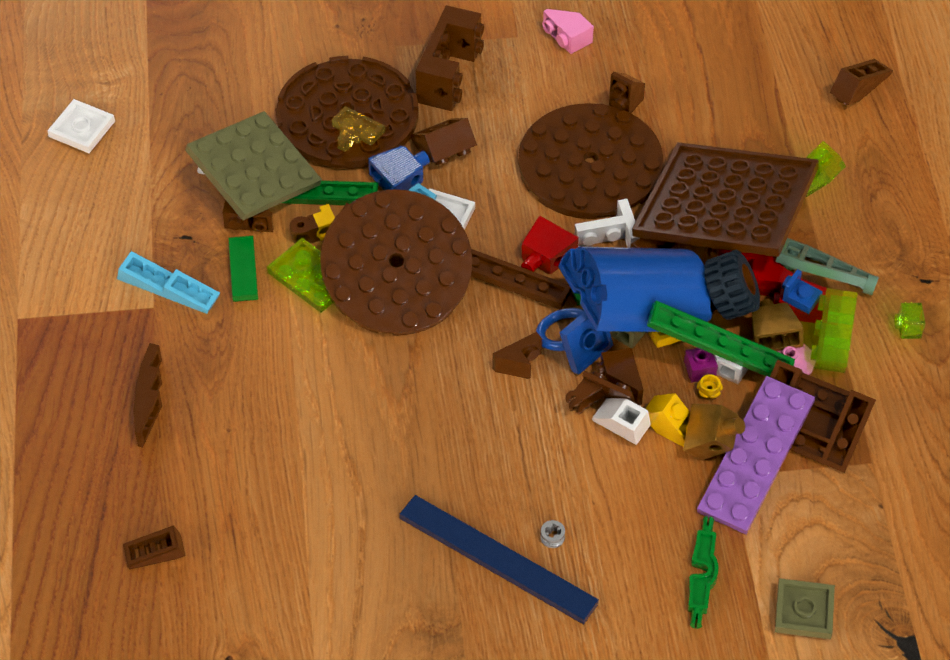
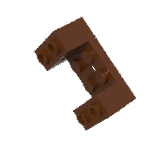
M448 5L445 6L416 68V95L419 104L453 111L455 104L460 103L463 90L460 89L463 74L460 73L459 62L449 59L450 57L474 62L478 53H482L484 40H481L484 32V24L481 23V13Z

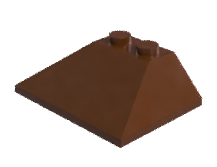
M777 360L770 378L815 397V401L790 451L845 473L876 399L854 390L849 392L805 374L800 368Z

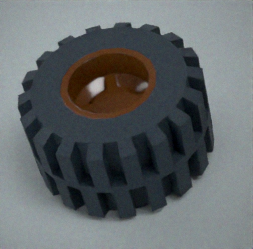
M733 250L706 261L704 274L707 289L714 306L723 318L731 320L759 309L760 293L757 280L748 260L740 251Z

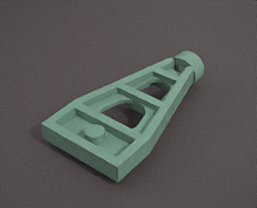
M787 238L780 256L775 261L781 263V265L789 270L799 269L807 273L859 286L863 289V293L871 296L879 279L878 276L867 273L818 249ZM809 257L821 264L806 261L805 258Z

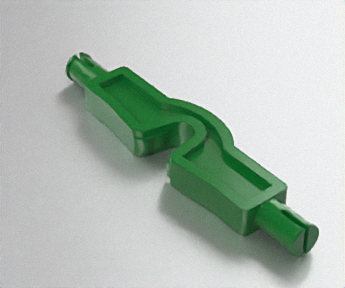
M708 516L703 517L702 530L697 531L696 545L691 560L693 567L705 570L706 573L691 574L689 577L688 612L692 613L690 623L692 628H695V621L698 619L696 629L702 627L703 614H707L710 590H712L717 582L719 571L718 561L714 556L716 532H713L714 518L710 517L709 525L707 526Z

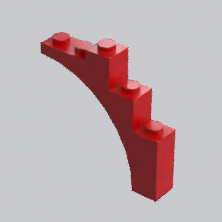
M719 249L718 256L731 252L732 250ZM742 253L754 272L760 295L774 297L773 304L784 303L782 301L784 293L782 285L788 275L792 276L794 273L787 270L780 263L775 262L776 259L773 256ZM801 278L802 281L823 291V294L810 314L789 304L799 321L837 326L843 291L822 287Z

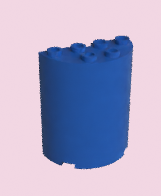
M578 246L576 249L571 248L568 250L558 265L573 293L580 294V304L596 331L659 332L647 326L652 304L656 300L706 322L712 318V310L710 308L711 297L704 274L705 266L699 256L689 249Z

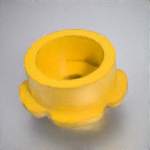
M712 374L703 376L697 383L699 394L704 398H717L723 389L720 379Z

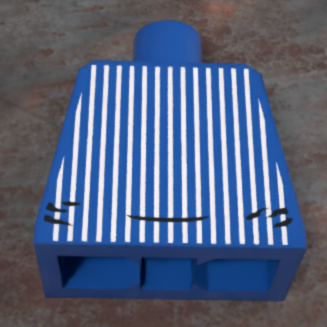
M400 146L368 158L369 175L378 182V185L383 190H409L417 183L421 184L423 182V166L430 163L425 151L412 155L405 146Z

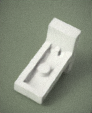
M628 199L618 200L616 217L575 224L574 235L579 237L578 246H590L596 243L625 239L627 248H630L632 242L640 239L632 235L635 219Z

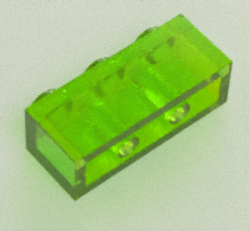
M827 288L825 295H820L818 310L822 311L821 320H816L814 335H818L817 345H812L810 360L815 361L814 368L845 373L850 350L857 292Z

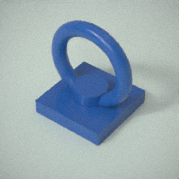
M564 308L552 312L543 318L536 328V332L542 338V347L551 351H565L571 372L578 375L601 356V352L608 351L614 345L610 331H596L584 309ZM566 318H576L559 332L562 341H554L546 337L547 329L555 322Z

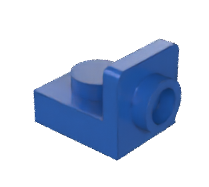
M797 269L792 276L788 275L783 282L782 289H784L782 301L810 314L822 298L823 291L802 281V271Z

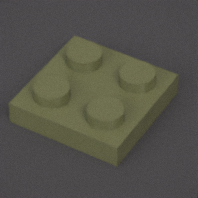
M779 578L775 633L831 639L835 585Z

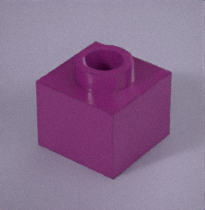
M700 348L685 350L684 364L691 383L700 381L703 376L708 374L717 375L718 365L714 354Z

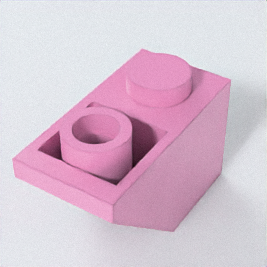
M552 9L543 11V29L557 40L560 47L565 48L570 54L593 43L594 26L580 13Z

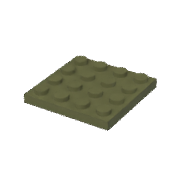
M265 111L188 143L185 149L242 220L320 186L322 181L321 177Z

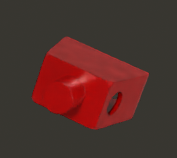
M539 216L522 243L521 257L524 262L521 264V267L533 272L540 269L547 274H552L559 268L558 265L565 253L571 248H578L579 237Z

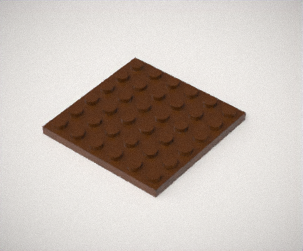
M677 142L632 228L633 237L732 251L738 250L742 253L779 257L817 173L819 160Z

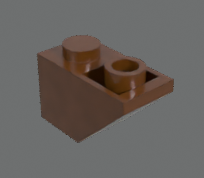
M613 71L610 81L609 106L632 113L644 100L645 83L625 73Z
M225 200L222 212L224 228L257 232L274 231L273 216L269 209L242 220Z

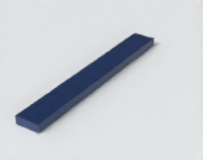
M414 495L400 513L401 520L583 625L599 604V599L417 495Z

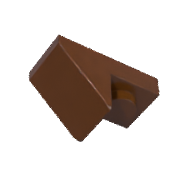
M535 332L494 352L493 370L497 373L530 379L531 363L529 361L536 359L542 354V338Z

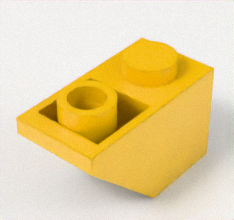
M676 393L654 396L645 408L649 412L650 426L657 434L684 447L690 411Z

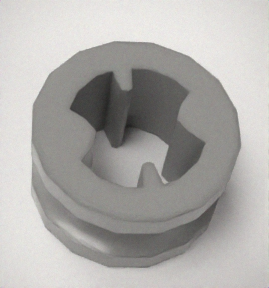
M551 520L542 525L540 539L546 547L557 548L563 544L565 528L562 523ZM552 531H556L557 534L553 538L549 537Z

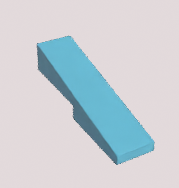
M132 251L118 269V280L208 314L220 296V292L176 269L172 273Z

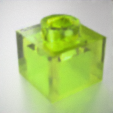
M901 303L899 313L895 314L894 317L895 328L899 329L901 339H919L922 337L925 327L922 303Z

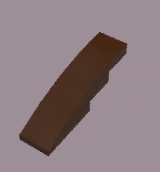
M149 343L141 363L135 387L134 428L138 447L142 448L162 408L159 391L162 385L159 369L162 357L160 346Z

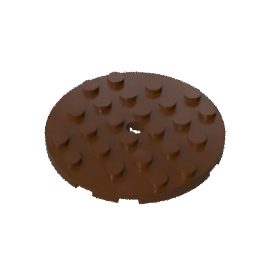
M349 56L330 57L327 62L320 64L314 62L299 70L281 89L276 108L278 128L299 153L311 162L334 168L369 165L368 158L404 146L416 129L419 115L416 92L414 93L410 86V81L400 71L389 64L373 58L363 57L361 60L349 59ZM343 110H353V112L342 114Z
M585 103L553 110L532 124L521 141L518 165L525 187L538 197V201L541 204L566 216L596 219V216H617L618 200L628 199L630 208L639 203L643 204L648 199L663 171V152L660 142L651 128L635 115L605 104ZM592 156L596 160L592 163L585 161V159L592 158Z
M399 189L382 190L358 198L335 217L322 243L320 258L321 275L327 294L336 308L345 317H349L358 323L360 327L375 333L382 332L394 334L395 336L409 335L428 330L452 314L453 310L463 299L470 282L472 251L469 239L461 223L444 205L431 197L414 191ZM392 256H397L403 259L404 263L400 267H393L389 260Z

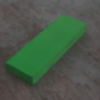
M254 237L229 238L233 302L258 300Z

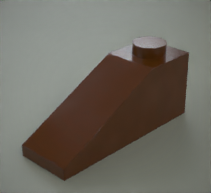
M876 59L841 68L830 93L836 97L838 102L844 105L859 102L888 78L893 70Z

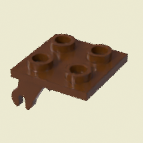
M584 371L582 375L584 379L575 390L569 391L566 395V402L569 404L570 411H573L574 407L579 406L577 414L583 413L585 409L603 398H626L636 404L633 394L630 392L631 389L620 382H617L616 385L608 382L607 377L595 371L592 374Z

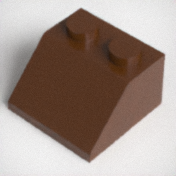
M451 118L411 135V140L420 152L425 151L430 162H435L436 165L448 162L450 160L449 156L457 154V156L468 154L471 152L470 148L477 146L468 118Z

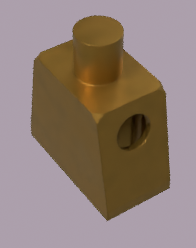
M771 299L762 300L759 309L752 312L753 341L775 351H782L788 346L795 348L803 347V326L789 304L785 302L773 304Z
M692 404L683 451L699 460H705L731 451L734 448L736 434H742L745 431V422L742 418H739L737 413L725 406Z

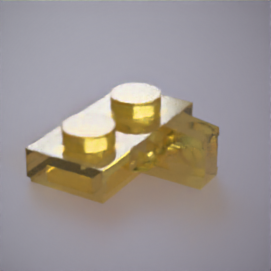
M346 106L332 119V126L340 130V136L337 138V148L344 152L350 149L354 142L358 144L360 141H363L372 146L385 133V125Z

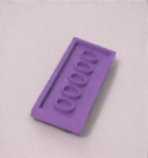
M766 376L744 418L745 431L742 434H736L734 448L726 452L697 508V513L708 516V518L713 517L715 521L747 535L815 401V397Z

